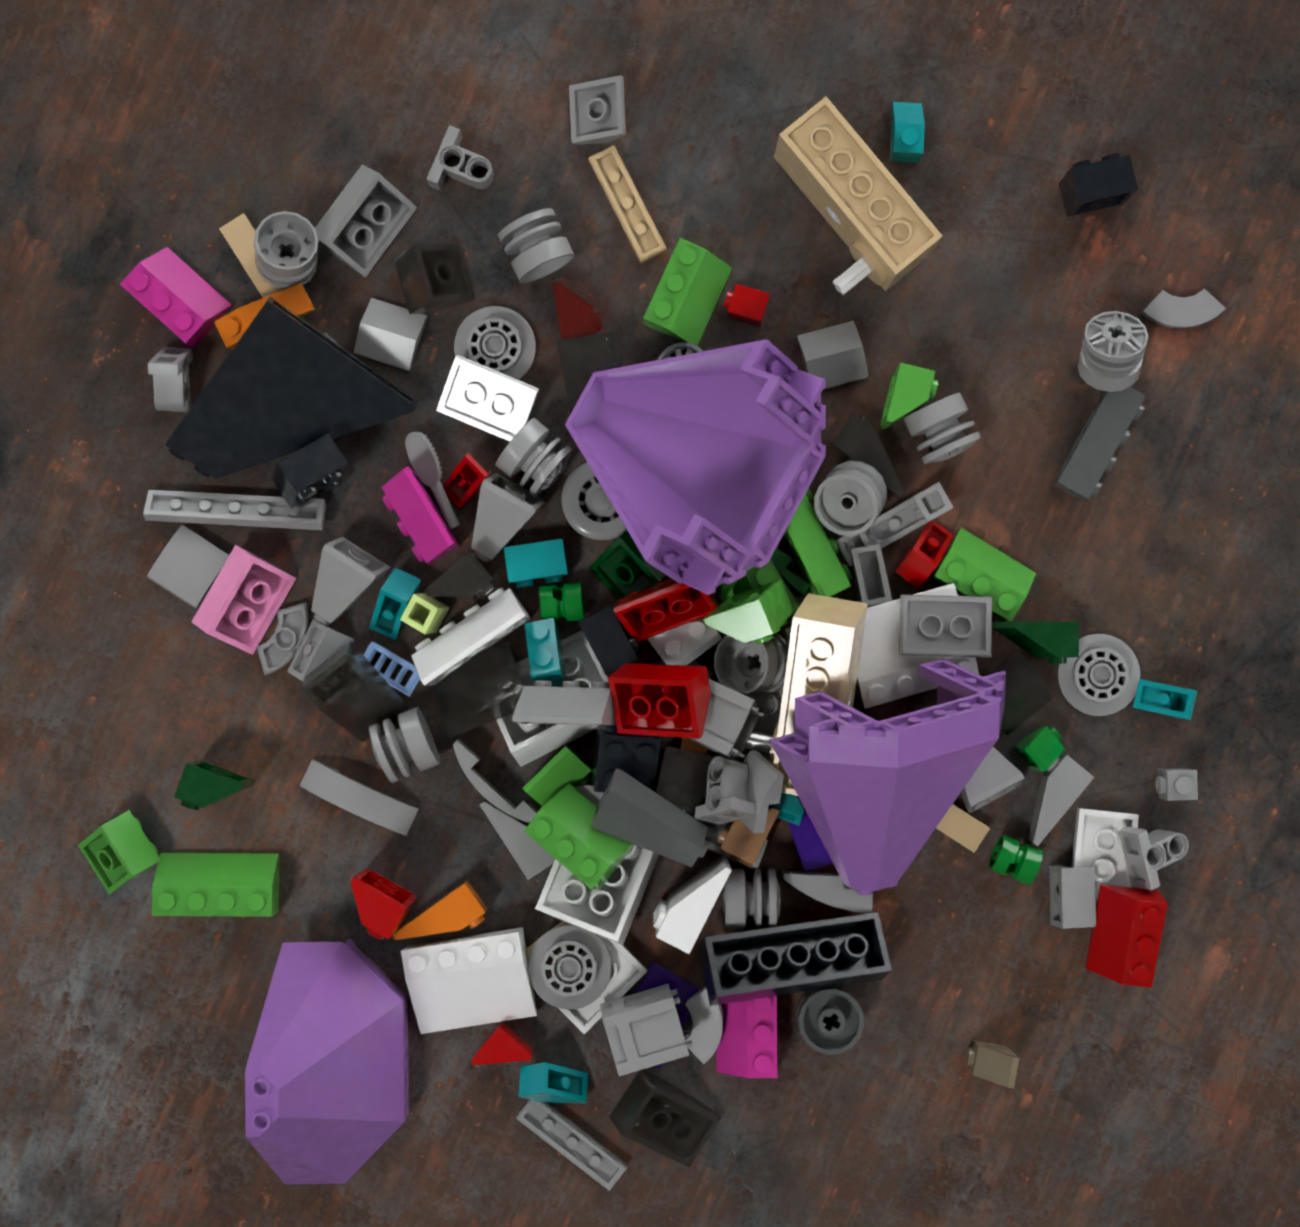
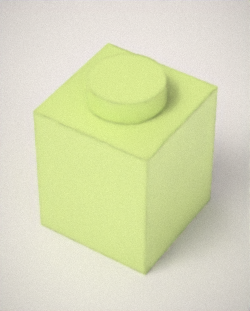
M426 593L413 594L400 620L423 634L437 633L450 607Z

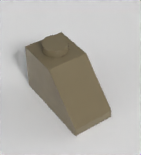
M973 1040L972 1048L968 1047L965 1056V1065L968 1066L971 1074L1014 1089L1019 1064L1017 1055L1007 1046Z

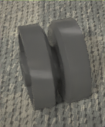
M844 986L805 991L798 1000L795 1010L796 1024L805 1043L815 1051L826 1055L842 1054L853 1048L861 1038L864 1028L863 1011L854 995ZM834 1014V1018L831 1021L824 1020L825 1016L831 1017Z

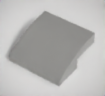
M181 525L155 561L147 578L197 609L208 594L229 554L184 525Z
M751 750L743 763L748 767L747 801L756 803V815L740 820L753 833L765 832L769 804H780L784 775L758 751Z

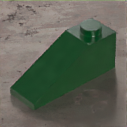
M993 622L994 630L1035 658H1049V664H1067V658L1079 657L1078 622Z

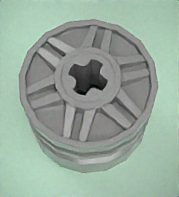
M541 209L526 214L508 224L498 234L501 244L506 245L504 248L506 255L519 254L511 262V265L520 283L532 282L550 275L570 263L575 257L566 237L553 238L562 229L559 222H554L557 218L553 209Z
M287 211L272 213L261 221L256 229L254 239L255 263L261 277L265 282L281 289L289 288L298 283L304 285L309 282L316 272L318 261V237L313 225L308 219L298 213Z
M1110 311L1094 316L1086 324L1077 366L1081 378L1095 389L1107 392L1122 391L1131 387L1139 378L1149 337L1145 325L1138 318L1124 312Z
M961 392L936 401L903 419L911 437L925 434L927 438L916 447L917 450L922 451L929 447L932 448L933 452L921 458L924 465L931 462L948 460L967 451L976 441L981 439L979 431L968 436L964 434V431L975 425L974 421L959 423L958 418L968 411Z
M532 418L508 443L495 465L510 478L517 475L521 470L525 472L519 485L524 489L534 480L535 482L531 486L529 494L536 498L545 489L551 487L563 473L574 450L566 445L556 453L562 440L556 438L546 445L544 442L550 432L549 429L535 418Z
M777 633L773 634L774 638L761 644H756L755 640L743 643L726 635L717 645L714 655V670L718 681L722 685L741 694L769 693L784 686L789 643Z
M418 707L398 714L400 726L398 729H396L390 719L383 720L384 731L378 723L369 726L373 753L378 765L391 783L400 780L399 769L405 777L411 776V761H414L420 771L440 764V757L434 738Z
M731 868L732 871L723 886L724 932H744L747 918H753L755 930L761 929L762 918H766L767 928L776 927L780 915V885L776 878L775 868H767L766 882H761L760 868L755 869L752 882L746 881L743 868Z

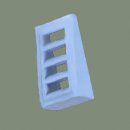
M372 641L357 664V667L409 697L420 681L414 664L376 641ZM378 651L381 653V656L373 668L369 664ZM387 658L392 659L385 673L380 672ZM399 663L403 667L395 680L390 677ZM411 670L413 674L407 684L403 686L400 683L407 671Z

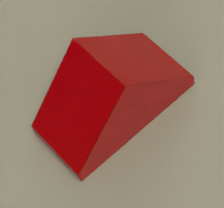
M468 453L442 486L448 499L460 510L480 491L483 480L490 477V475Z
M500 1022L474 1053L472 1066L532 1060L533 1048L504 1023Z

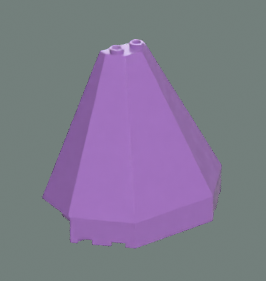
M760 340L593 372L565 426L645 561L679 584L684 583L710 595L716 592L715 588L722 583L729 585L746 576V571L754 566L760 568L768 564L826 457V445L821 443V430L826 428V405L821 404V392L826 388V379L798 370V366L769 340Z
M943 658L920 664L919 676L938 685L937 705L882 721H876L821 691L795 698V733L770 739L769 741L846 886L856 889V892L860 895H871L874 891L897 886L904 872L999 739L1005 707L1006 671L982 677Z
M348 939L345 943L282 942L245 1069L246 1138L284 1184H345L405 1122L409 1115L408 995L400 987H397L386 976V973L370 957L368 958L351 939Z

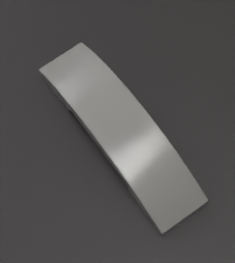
M938 482L878 516L873 525L865 532L854 536L845 535L835 542L849 566H852L851 549L879 543L882 549L954 507Z
M460 739L456 740L453 744L456 757L463 772L476 790L501 811L530 823L538 813V810L526 799L516 807L474 768L481 758Z
M315 759L311 760L300 784L302 788L361 818L407 836L419 808L339 773L340 771Z

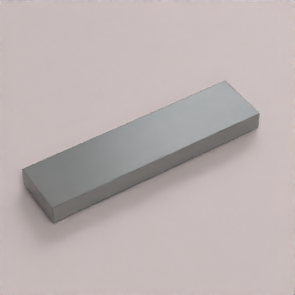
M529 1099L516 1115L518 1121L608 1191L612 1189L628 1168L625 1162L548 1102H538Z

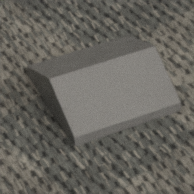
M619 75L569 85L572 144L608 143L626 135L623 76Z
M371 298L360 322L354 354L410 372L428 316Z
M854 321L797 335L806 372L826 379L825 389L869 378L863 345Z

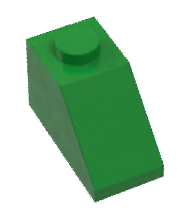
M1039 725L1013 746L1031 770L1042 773L1065 750L1060 743L1063 738L1053 726L1048 728L1046 725Z

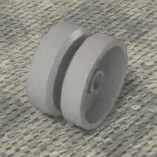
M847 461L838 464L819 485L814 496V509L819 521L828 530L838 535L854 536L865 532L873 525L887 501V487L883 477L874 467L860 461Z

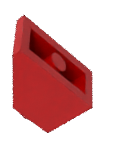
M929 521L905 553L895 572L906 581L920 588L938 566L955 535L936 521Z

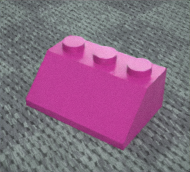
M168 247L139 262L120 283L125 290L193 349L216 326L214 321L225 316L233 307Z
M409 466L402 469L381 487L385 493L381 497L390 512L396 511L400 518L396 523L405 537L411 536L415 543L411 548L420 562L425 560L427 564L432 565L460 548L421 480Z
M777 996L721 1004L724 1014L723 1034L716 1050V1072L743 1078H778Z

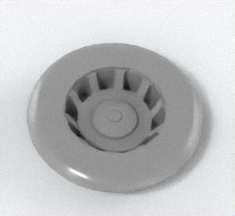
M502 306L484 307L471 313L459 326L454 341L455 357L460 355L477 363L482 358L486 361L484 366L490 368L491 363L498 364V368L491 369L517 380L527 373L533 363L536 352L535 336L529 323L516 311ZM494 324L499 325L498 327H491ZM487 327V329H485L484 331L480 332V330H481L482 328ZM505 327H507V328L510 329L511 331H509V332L507 333V332L504 331L503 329H504ZM475 336H478L477 341L473 342ZM511 337H516L517 343H512ZM477 348L478 353L473 355L472 350ZM512 349L517 350L515 356L510 355ZM508 359L510 362L503 366L502 362Z
M584 462L571 472L563 486L561 503L565 518L574 530L593 540L618 538L627 529L619 516L617 518L613 516L616 513L615 508L600 483H596V476L588 463ZM591 482L592 486L588 490L585 489L584 486ZM581 493L586 494L584 501H580ZM581 506H586L588 512L584 514ZM591 515H594L598 517L597 521H593L589 517ZM609 517L611 520L608 522H602V519Z
M1091 634L1080 638L1079 657L1067 658V664H1059L1058 669L1059 685L1066 700L1077 710L1093 716H1107L1125 708L1136 695L1141 675L1138 660L1132 649L1122 640L1107 634ZM1096 652H1102L1103 657H1097ZM1110 655L1114 658V661L1109 659ZM1087 656L1091 657L1089 662L1084 661ZM1080 665L1084 667L1081 674H1079ZM1079 678H1083L1085 683L1083 686H1081ZM1115 688V692L1111 694V690ZM1090 689L1093 693L1089 695L1086 690ZM1099 693H1105L1104 698H1098Z
M574 925L560 926L546 932L533 946L528 961V975L535 992L545 1002L561 1009H578L593 1003L606 989L611 975V959L605 944L597 935ZM567 945H574V950H567ZM561 947L562 952L556 954L554 950ZM579 948L583 949L587 954L582 956L578 952ZM549 956L553 958L552 964L547 963ZM591 959L592 966L588 967L586 960ZM547 970H551V977H548ZM587 972L592 973L590 979L585 978ZM556 981L560 987L555 986L552 982ZM583 983L584 986L578 989L576 985ZM564 987H571L572 991L564 990Z

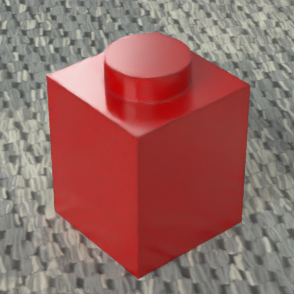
M736 284L734 292L728 290L723 307L728 309L727 317L760 327L770 293Z

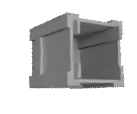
M709 679L711 698L703 735L700 739H687L736 761H739L740 757L745 759L746 756L742 754L758 719L760 717L765 718L766 715L762 713L764 708L757 705L754 699Z
M669 983L600 1004L602 1020L619 1076L689 1056L687 1048L693 1047L692 1041L685 1042V1038L690 1037L689 1031L684 1033L682 1031L675 1004L681 1002L679 997L673 999V996L678 993L677 989L670 990Z

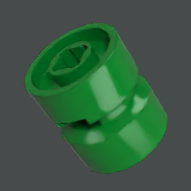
M581 582L566 583L560 589L556 585L539 586L542 620L554 618L555 622L558 623L562 618H566L568 622L584 619Z
M1002 834L991 853L988 869L1004 876L1010 873L1013 880L1029 886L1040 868L1043 851L1028 844L1020 846L1018 840Z

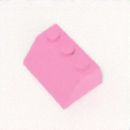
M235 545L194 616L192 623L205 633L253 655L297 578L257 555Z

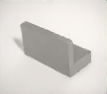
M313 619L287 672L305 683L329 691L354 639Z
M1061 865L1049 866L1050 925L1062 929L1095 927V869L1093 867L1070 868Z

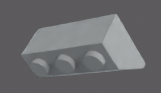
M361 165L315 227L318 243L366 278L418 207L380 173Z
M534 681L533 686H523L513 713L512 722L616 726L609 682H592L591 688L581 687V682L563 681L562 687H552V681Z

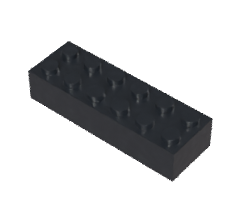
M878 912L704 937L698 946L710 1006L883 980L892 971Z

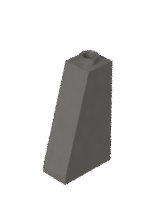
M615 769L597 805L591 828L693 867L697 858H703L707 851L709 841L705 840L708 827L624 771Z

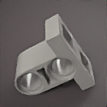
M449 125L427 176V182L430 187L441 191L446 177H450L476 189H486L494 181V172L487 158L459 147L463 139L461 130ZM451 156L460 158L459 164L455 167L445 165L447 159ZM476 168H486L488 170L487 174L483 178H475L472 175Z
M163 347L148 362V374H153L154 404L157 411L188 412L190 406L189 364L193 360L192 348Z
M716 756L712 759L707 774L706 802L704 805L695 807V819L720 825L756 815V803L747 801L748 767L745 763L721 756Z
M1129 826L1118 830L1131 886L1147 890L1160 887L1157 870L1182 859L1188 852V839L1182 833L1162 829L1148 833L1145 829Z

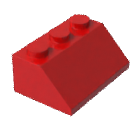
M671 579L619 599L613 609L615 615L629 634L635 638L636 642H640L706 617L718 604L715 593L707 595L684 583L679 584Z
M625 663L608 677L618 734L696 739L702 737L711 698L707 667Z
M368 867L355 875L350 882L361 924L368 928L366 932L379 940H382L384 937L389 940L402 926L418 896Z
M1100 884L1096 904V926L1092 927L1085 965L1086 969L1122 985L1152 988L1168 906L1160 891Z

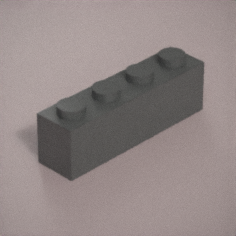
M1131 387L1122 391H1103L1055 477L1052 486L1081 502L1088 500L1090 497L1095 498L1102 486V483L1099 481L1104 471L1108 473L1117 459V457L1113 456L1118 446L1123 447L1131 434V431L1127 429L1132 420L1137 421L1143 413L1145 406L1142 405V402L1146 396Z

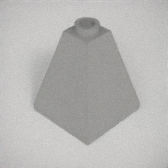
M498 473L484 479L480 488L471 548L475 550L473 554L487 562L490 559L492 560L541 511L547 501L539 496L534 498L529 494L528 490L523 489Z
M344 537L326 543L321 553L311 611L315 613L314 618L325 625L338 620L390 571L391 567Z
M992 747L961 791L968 814L1020 787L1025 779L1022 772L994 747Z

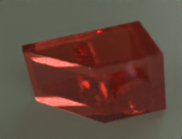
M553 282L563 345L598 340L597 331H603L600 313L594 314L591 304L561 283Z

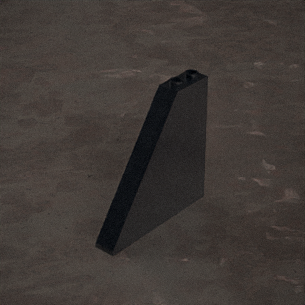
M269 296L165 445L169 447V452L180 460L187 459L195 465L194 469L205 477L212 476L218 479L294 453L326 434H329L331 439H335L414 412L417 408V401Z

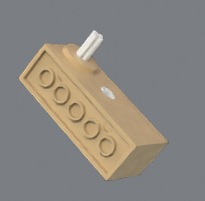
M826 96L779 134L774 158L846 243L856 261L832 281L838 292L845 295L867 276L886 292L931 255L943 237L942 234Z
M808 593L793 616L780 717L774 734L768 735L752 731L745 746L747 749L770 753L769 762L784 775L781 793L798 796L769 740L795 733L796 697L821 691L853 708L868 607L867 603Z

